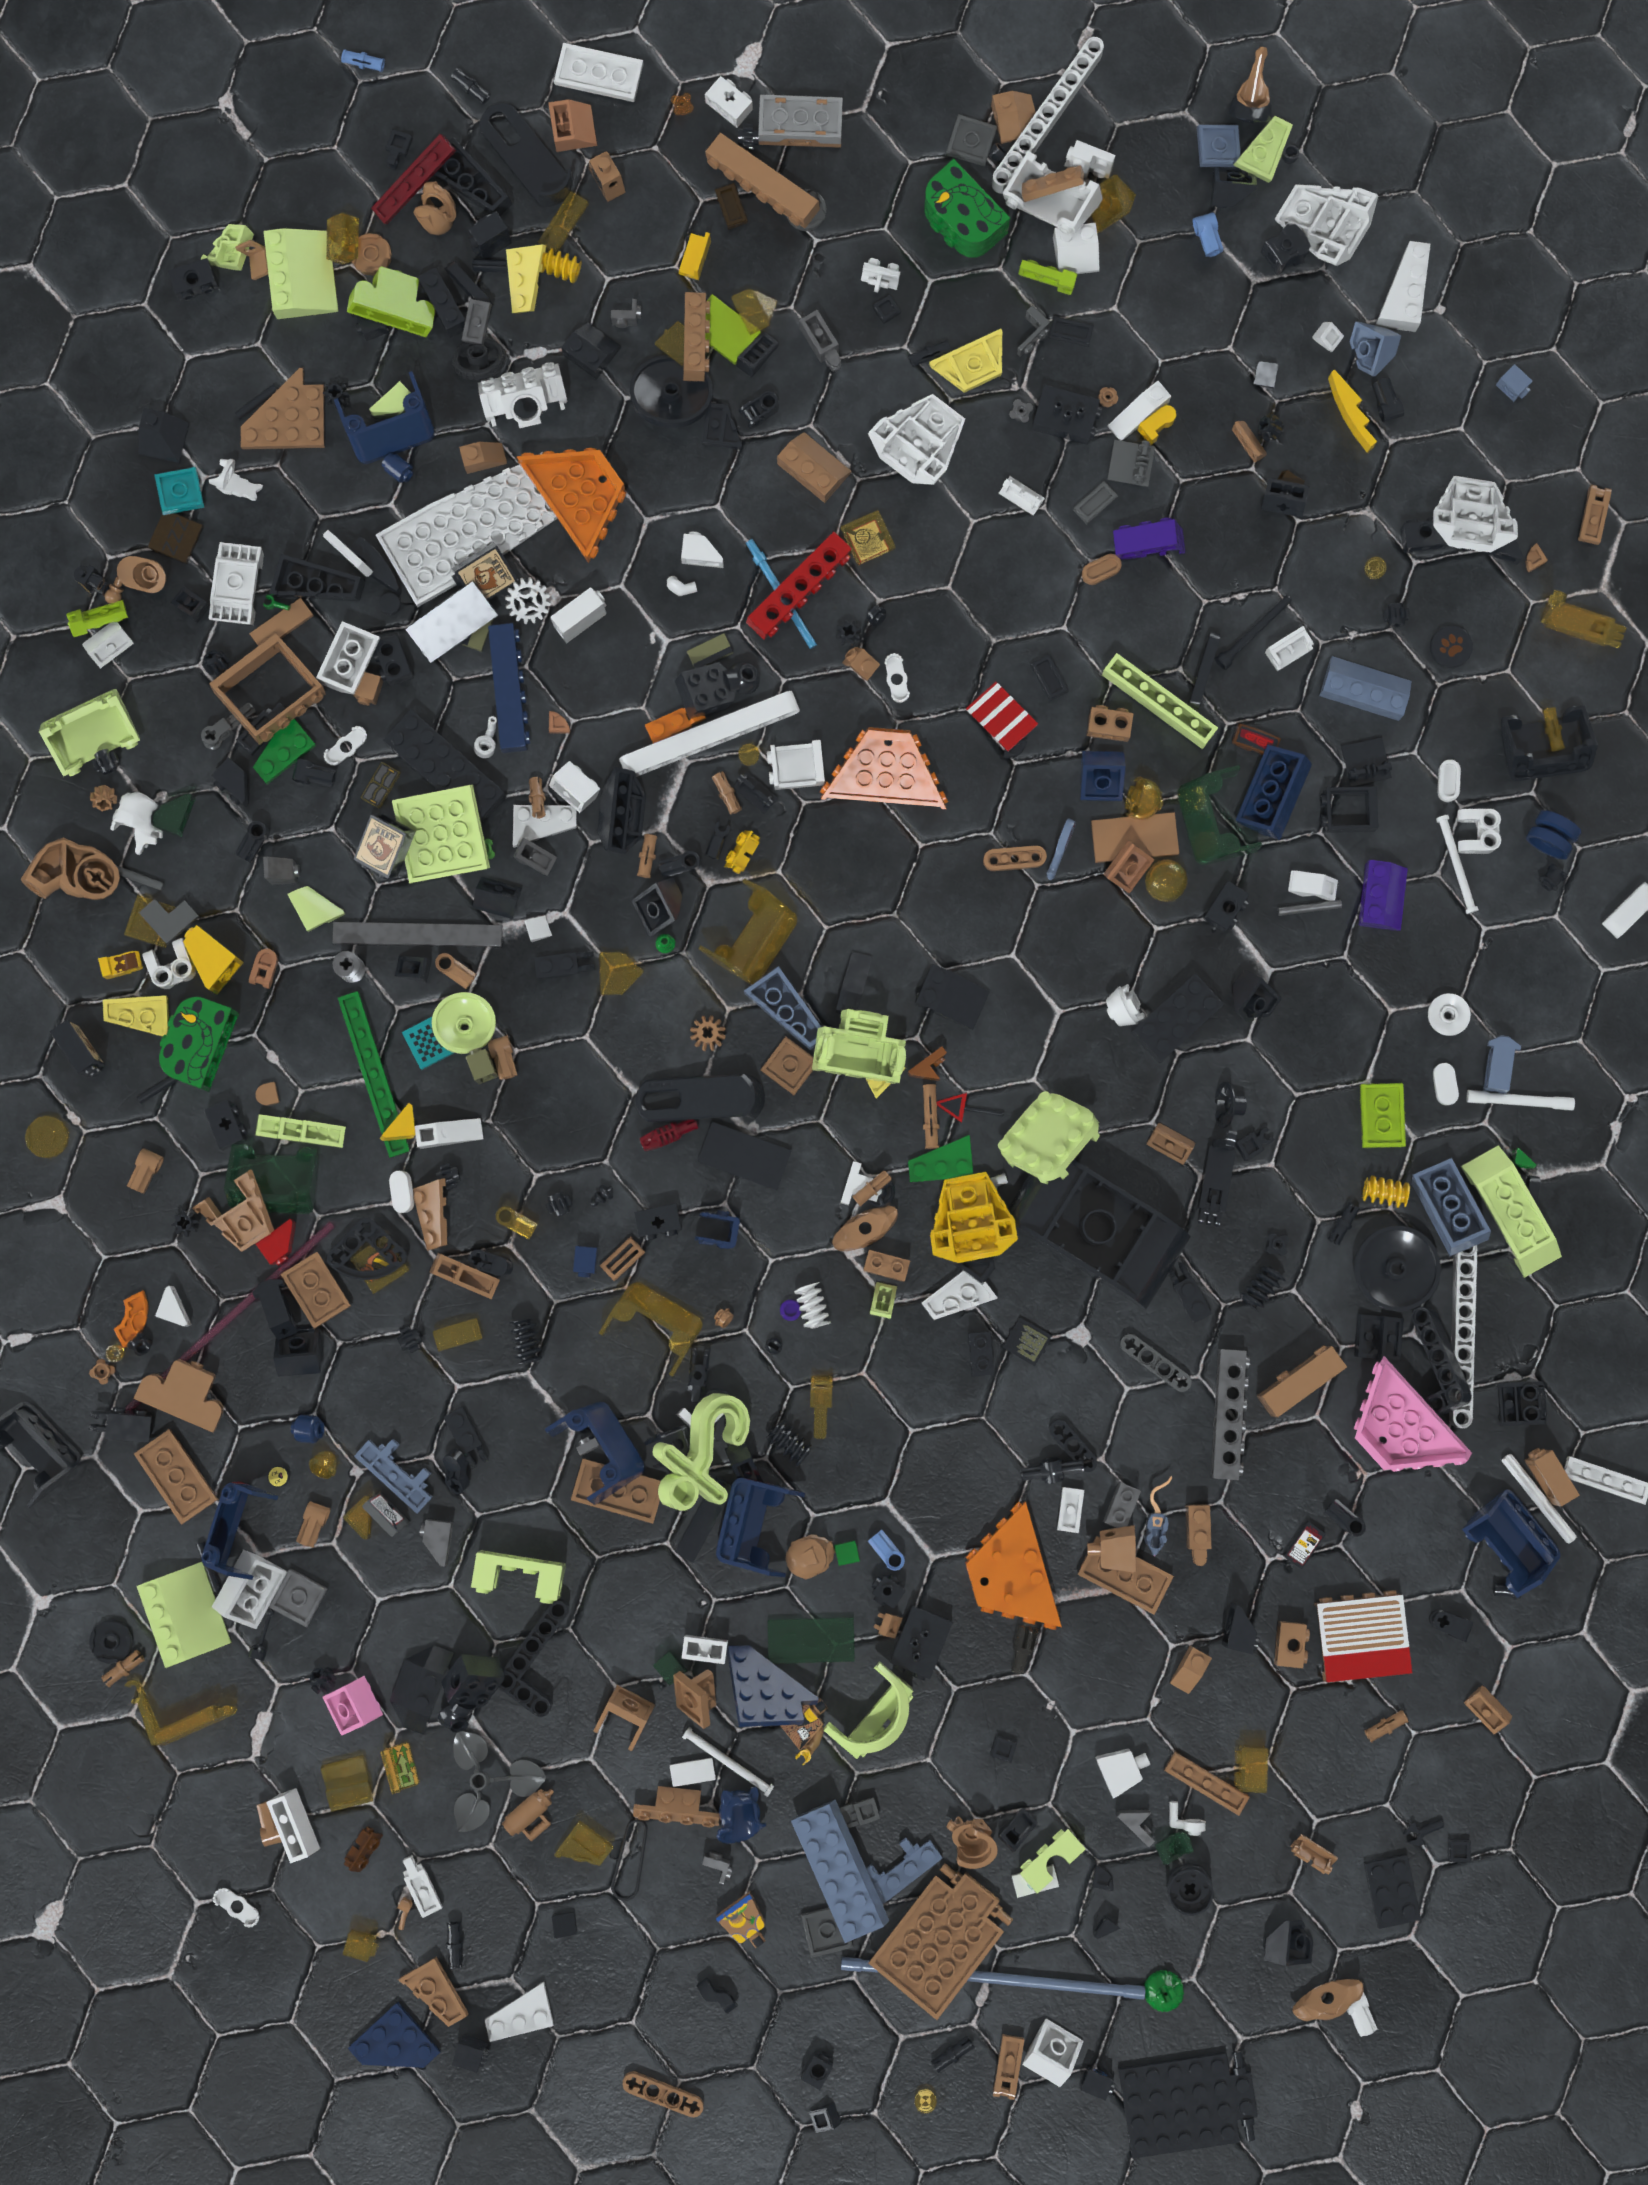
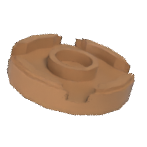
M368 233L361 235L352 244L350 250L351 261L357 271L362 274L374 276L379 267L388 268L392 258L390 246L378 234Z

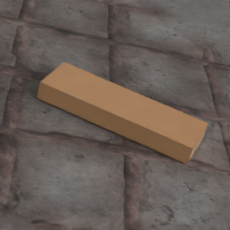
M301 598L289 605V611L282 610L249 633L258 646L275 633L282 639L313 617V614Z

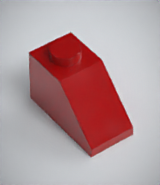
M289 1219L256 1243V1246L270 1265L277 1264L280 1266L289 1259L287 1256L292 1252L296 1222L293 1219Z

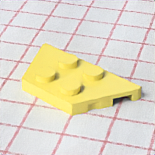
M1002 329L930 361V367L964 393L1001 376Z

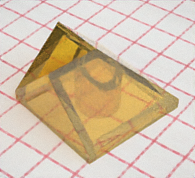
M1113 175L1099 184L1103 199L1099 207L1091 215L1094 223H1096L1097 233L1102 232L1131 211L1136 194L1117 175Z

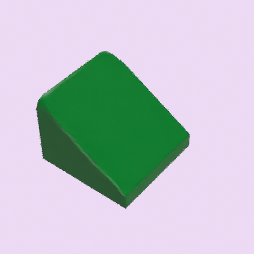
M1519 1148L1513 1149L1511 1161L1514 1166L1529 1170L1536 1168V1164Z
M855 1540L834 1545L839 1566L860 1562Z

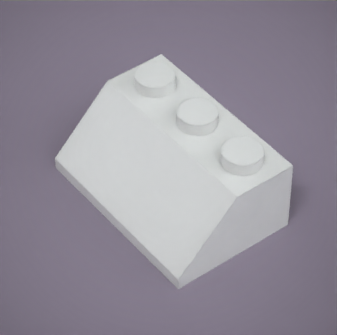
M342 621L316 679L322 685L336 691L355 694L380 637Z
M243 1550L234 1568L253 1575V1580L228 1576L212 1608L227 1619L257 1629L283 1582L287 1571L256 1554Z

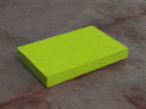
M712 294L707 300L710 301V314H706V320H710L709 333H705V340H709V346L736 365L737 357L761 334V331Z
M1403 1083L1361 1084L1362 1148L1406 1147Z

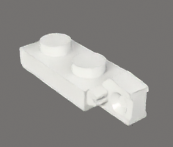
M412 1855L404 1858L403 1863L407 1869L403 1872L404 1880L422 1918L442 1909L443 1906L425 1868H423L421 1863L417 1865Z

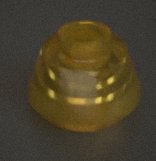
M329 1451L319 1452L310 1459L309 1467L316 1476L328 1479L336 1474L337 1460L335 1455Z

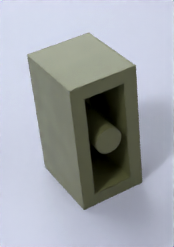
M476 1048L469 1052L470 1055L466 1056V1060L473 1078L478 1084L498 1077L491 1055L486 1049Z

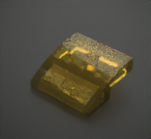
M363 1755L321 1765V1773L326 1786L325 1793L331 1812L373 1801L371 1784Z

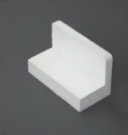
M111 622L82 645L101 669L134 643L118 622Z

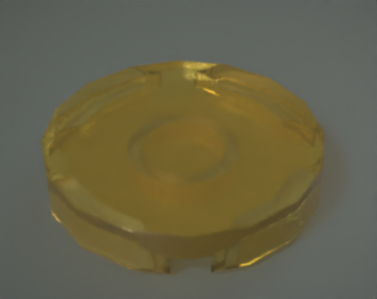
M39 1117L26 1129V1145L38 1157L48 1159L57 1157L68 1145V1129L62 1121L55 1117Z

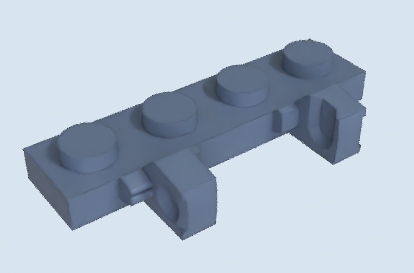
M395 1439L391 1440L386 1447L383 1444L377 1447L371 1440H368L354 1457L418 1514L433 1498L425 1490L428 1485L424 1482L432 1473L423 1468L415 1477L413 1474L409 1476L393 1461L395 1458L391 1455L400 1445Z
M907 1837L902 1839L899 1844L906 1852L903 1856L904 1859L886 1873L883 1871L879 1874L872 1863L866 1867L882 1905L943 1858L930 1839L921 1846L917 1843L913 1846Z

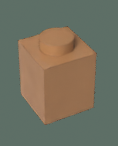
M367 672L364 673L355 694H353L358 699V703L367 706L370 703L376 705L383 685L381 676Z

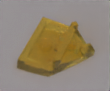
M747 289L731 296V300L750 335L770 326L778 303L777 300L752 289Z
M599 953L601 995H622L644 973L625 953Z

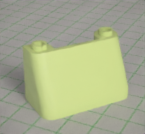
M117 689L110 690L43 722L39 729L40 735L63 776L68 774L69 776H74L81 772L80 768L83 764L94 759V754L100 750L109 749L111 751L120 746L121 748L131 749L137 746L138 741H140V737Z

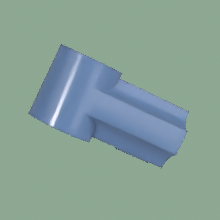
M1214 212L1193 218L1194 231L1200 237L1206 257H1213L1223 252L1224 249L1218 234V222Z
M883 1530L868 1540V1543L890 1570H899L904 1566V1555ZM893 1554L899 1555L901 1558V1564L897 1567L889 1563V1558Z

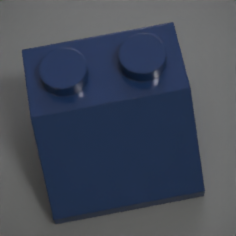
M1082 751L1080 800L1122 801L1126 768L1124 752Z

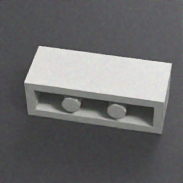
M296 1788L278 1794L266 1802L290 1863L307 1858L320 1849Z

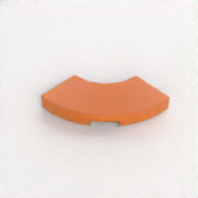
M143 1290L123 1300L125 1315L122 1322L114 1328L123 1348H126L127 1343L133 1340L137 1333L142 1332L146 1325L148 1301Z

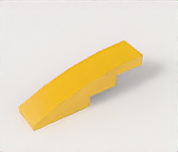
M1334 369L1328 380L1335 402L1352 434L1368 453L1374 448L1377 440L1366 429L1370 420L1358 408L1362 399Z

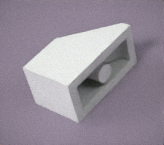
M698 532L684 534L681 555L682 564L723 568L722 556L705 536H701V533Z

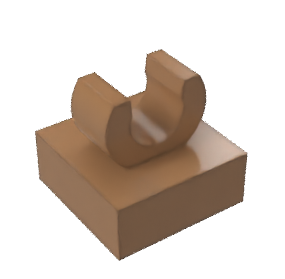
M879 1613L878 1617H881L883 1621L881 1626L875 1624L874 1628L879 1630V1634L896 1638L902 1618L889 1613Z

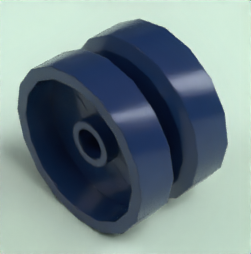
M1542 810L1535 820L1537 826L1530 828L1526 840L1539 851L1554 858L1566 860L1573 850L1570 843H1576L1582 831L1569 819L1557 813Z

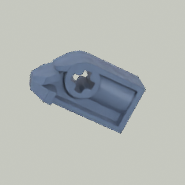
M1500 1035L1488 1041L1487 1046L1492 1048L1488 1054L1483 1091L1505 1094L1510 1089L1515 1051L1521 1050V1046L1512 1040L1511 1037Z

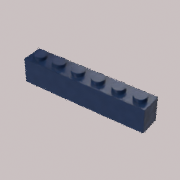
M513 623L490 625L488 630L500 749L502 753L527 751V744H531L530 733L525 730V724L528 723V713L523 710V703H526L525 690H521V683H524L523 670H519V662H522L521 650H517V642H520L519 629H515Z

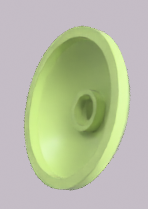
M461 992L446 997L438 1004L432 1016V1030L436 1040L445 1049L454 1053L467 1054L476 1048H483L491 1040L495 1032L496 1019L492 1007L484 998L473 993ZM463 1025H467L469 1027L467 1030L461 1029Z

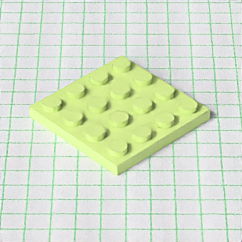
M473 785L392 800L396 821L416 831L405 857L409 883L490 868Z

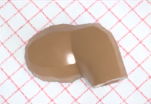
M66 838L47 843L36 854L21 878L22 883L28 889L44 899L61 888L68 895L91 900L105 899L112 895L117 889L120 880L118 868L107 855L94 847L78 845Z

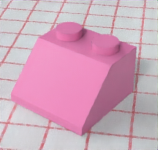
M365 1676L323 1696L341 1736L383 1715L380 1704L376 1701Z

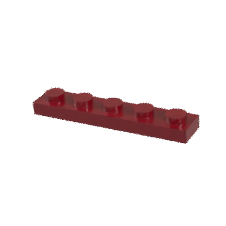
M439 134L371 209L384 224H388L453 155L456 149L443 134Z

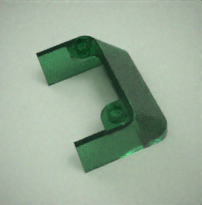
M1240 765L1207 773L1184 783L1177 791V798L1194 859L1201 865H1208L1257 852L1262 846L1261 842L1241 847L1236 835L1232 833L1220 835L1209 795L1215 794L1221 789L1222 779L1236 776L1241 769Z

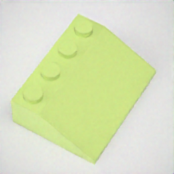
M286 228L264 231L272 309L276 318L284 319L338 312L329 231Z
M202 1562L137 1586L165 1668L232 1643L222 1615L212 1608L216 1597Z

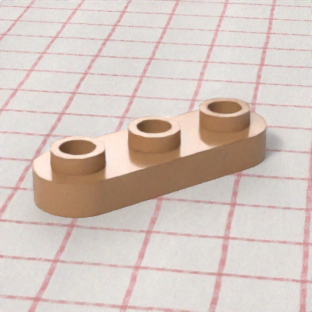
M1040 846L991 849L984 855L983 863L990 871L1038 868L1045 863L1047 855L1046 851ZM1037 854L1039 860L1034 861L1032 855ZM1017 856L1018 862H1012L1011 857ZM996 858L997 864H991L990 859Z

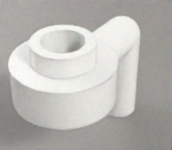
M494 716L488 719L485 736L478 737L474 744V751L481 758H489L495 752V741L492 738L496 730L497 719ZM482 747H487L488 750H487V751H483V750H481V748H482Z
M1169 1802V1825L1171 1828L1184 1829L1188 1831V1835L1193 1836L1201 1835V1832L1205 1831L1206 1821L1200 1819L1178 1820V1802Z

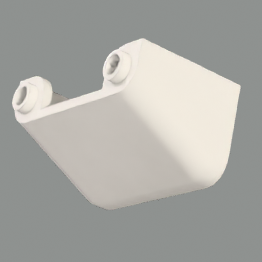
M1027 151L1003 192L1006 205L1012 209L1018 208L1058 227L1060 231L1067 235L1076 233L1102 202L1100 185L1090 180L1088 185L1084 182L1083 185L1024 202L1022 183L1030 179L1044 177L1050 173H1056L1049 170L1047 164L1043 163L1041 165L1036 162L1037 155Z

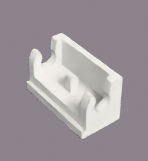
M1304 626L1268 647L1265 653L1278 672L1313 650L1312 645L1314 643Z

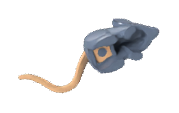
M1170 1476L1167 1482L1155 1487L1150 1494V1502L1155 1512L1147 1517L1144 1540L1153 1556H1156L1164 1546V1543L1167 1542L1166 1531L1168 1530V1519L1165 1515L1161 1514L1160 1508L1154 1500V1494L1169 1484L1172 1476Z

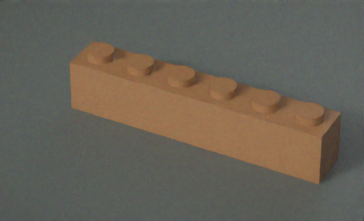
M722 133L716 137L705 151L707 162L712 168H719L728 179L739 182L745 191H752L761 202H767L772 205V208L778 214L788 216L794 225L806 228L820 210L817 199Z

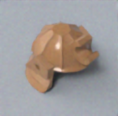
M958 1816L954 1822L953 1820L948 1822L946 1827L953 1832L952 1839L957 1846L956 1860L959 1866L969 1869L982 1868L989 1865L996 1858L997 1845L990 1836L992 1830L983 1819L967 1820L963 1823V1820Z

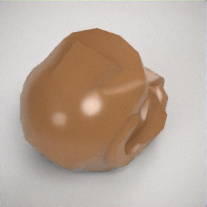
M436 181L426 182L423 187V194L421 195L423 205L416 207L413 213L428 233L442 235L452 228L453 221L456 218V204L450 193L438 185ZM430 197L438 198L442 201L443 205L440 208L436 207Z
M811 1534L791 1542V1546L786 1553V1563L791 1573L806 1580L825 1572L829 1568V1564L832 1562L836 1551L832 1541L827 1540L825 1537Z

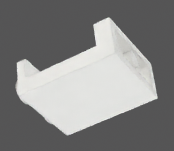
M814 740L810 744L780 747L770 745L771 751H767L768 764H772L773 772H769L770 784H774L775 790L822 786L825 784L821 740Z

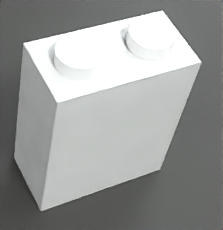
M590 587L551 616L554 628L566 644L606 615L605 607L607 605L604 602V597L598 590L594 592Z

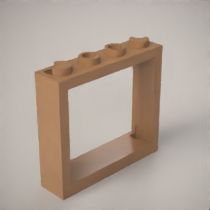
M276 633L209 683L215 695L259 745L269 741L274 733L286 728L291 720L303 715L307 708L312 704L320 702L323 696L326 695L319 681ZM278 652H281L312 689L259 730H256L225 693Z

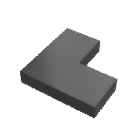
M156 899L139 912L167 945L199 918V915L185 900L170 913Z

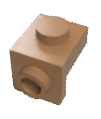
M858 647L850 649L842 662L867 681L880 665L863 648Z

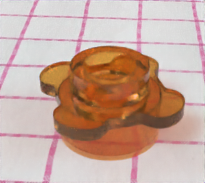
M684 93L682 96L674 95L671 98L676 115H686L693 111L694 107L690 102L691 95L689 93Z

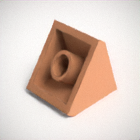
M1128 840L1103 875L1130 894L1155 859Z

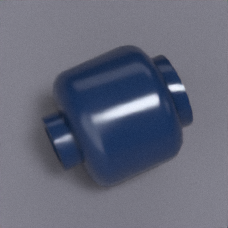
M300 1415L291 1424V1433L294 1435L295 1440L300 1443L313 1444L318 1442L324 1435V1423L317 1416Z

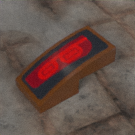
M1238 724L1232 744L1247 751H1255L1263 755L1267 745L1278 747L1281 738L1244 724Z

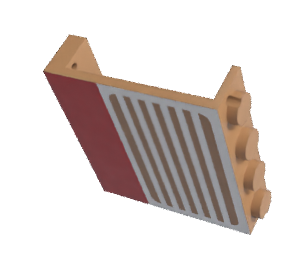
M1396 1590L1383 1591L1384 1595L1375 1596V1593L1371 1592L1363 1593L1361 1598H1354V1595H1343L1341 1600L1332 1601V1597L1319 1598L1320 1602H1314L1318 1612L1324 1662L1323 1681L1336 1682L1412 1673L1402 1594H1397Z

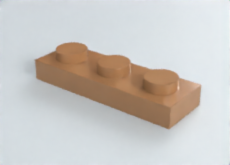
M1082 166L1069 167L1064 171L1050 173L1044 177L1030 179L1022 183L1024 202L1083 185L1084 171Z

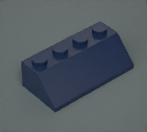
M1267 745L1235 821L1261 835L1280 840L1312 766L1309 759L1304 754Z

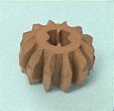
M702 1016V1024L697 1020L694 1021L698 1028L691 1027L690 1031L697 1034L692 1035L690 1038L691 1040L699 1039L695 1043V1047H699L703 1043V1051L707 1050V1045H710L711 1051H714V1043L719 1047L722 1046L718 1039L725 1040L726 1036L719 1033L724 1032L726 1029L725 1027L717 1028L721 1024L720 1019L713 1024L714 1016L709 1017V1022H706L705 1016ZM705 1029H707L708 1031L709 1029H712L711 1033L713 1036L711 1038H709L708 1036L707 1038H704L705 1034L703 1031Z

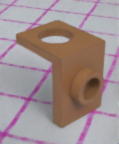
M248 240L235 247L237 251L249 256L251 278L253 280L268 275L266 248L253 240ZM250 246L255 247V249L247 250L245 248Z

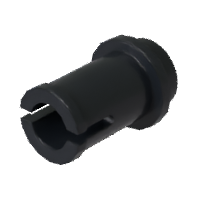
M1495 1582L1494 1596L1513 1598V1600L1521 1598V1596L1517 1598L1507 1588L1506 1584Z

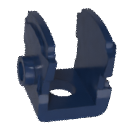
M717 1210L716 1214L709 1212L699 1213L700 1217L730 1222L727 1242L695 1237L699 1244L717 1245L721 1249L735 1247L740 1224L739 1218L729 1216V1212Z

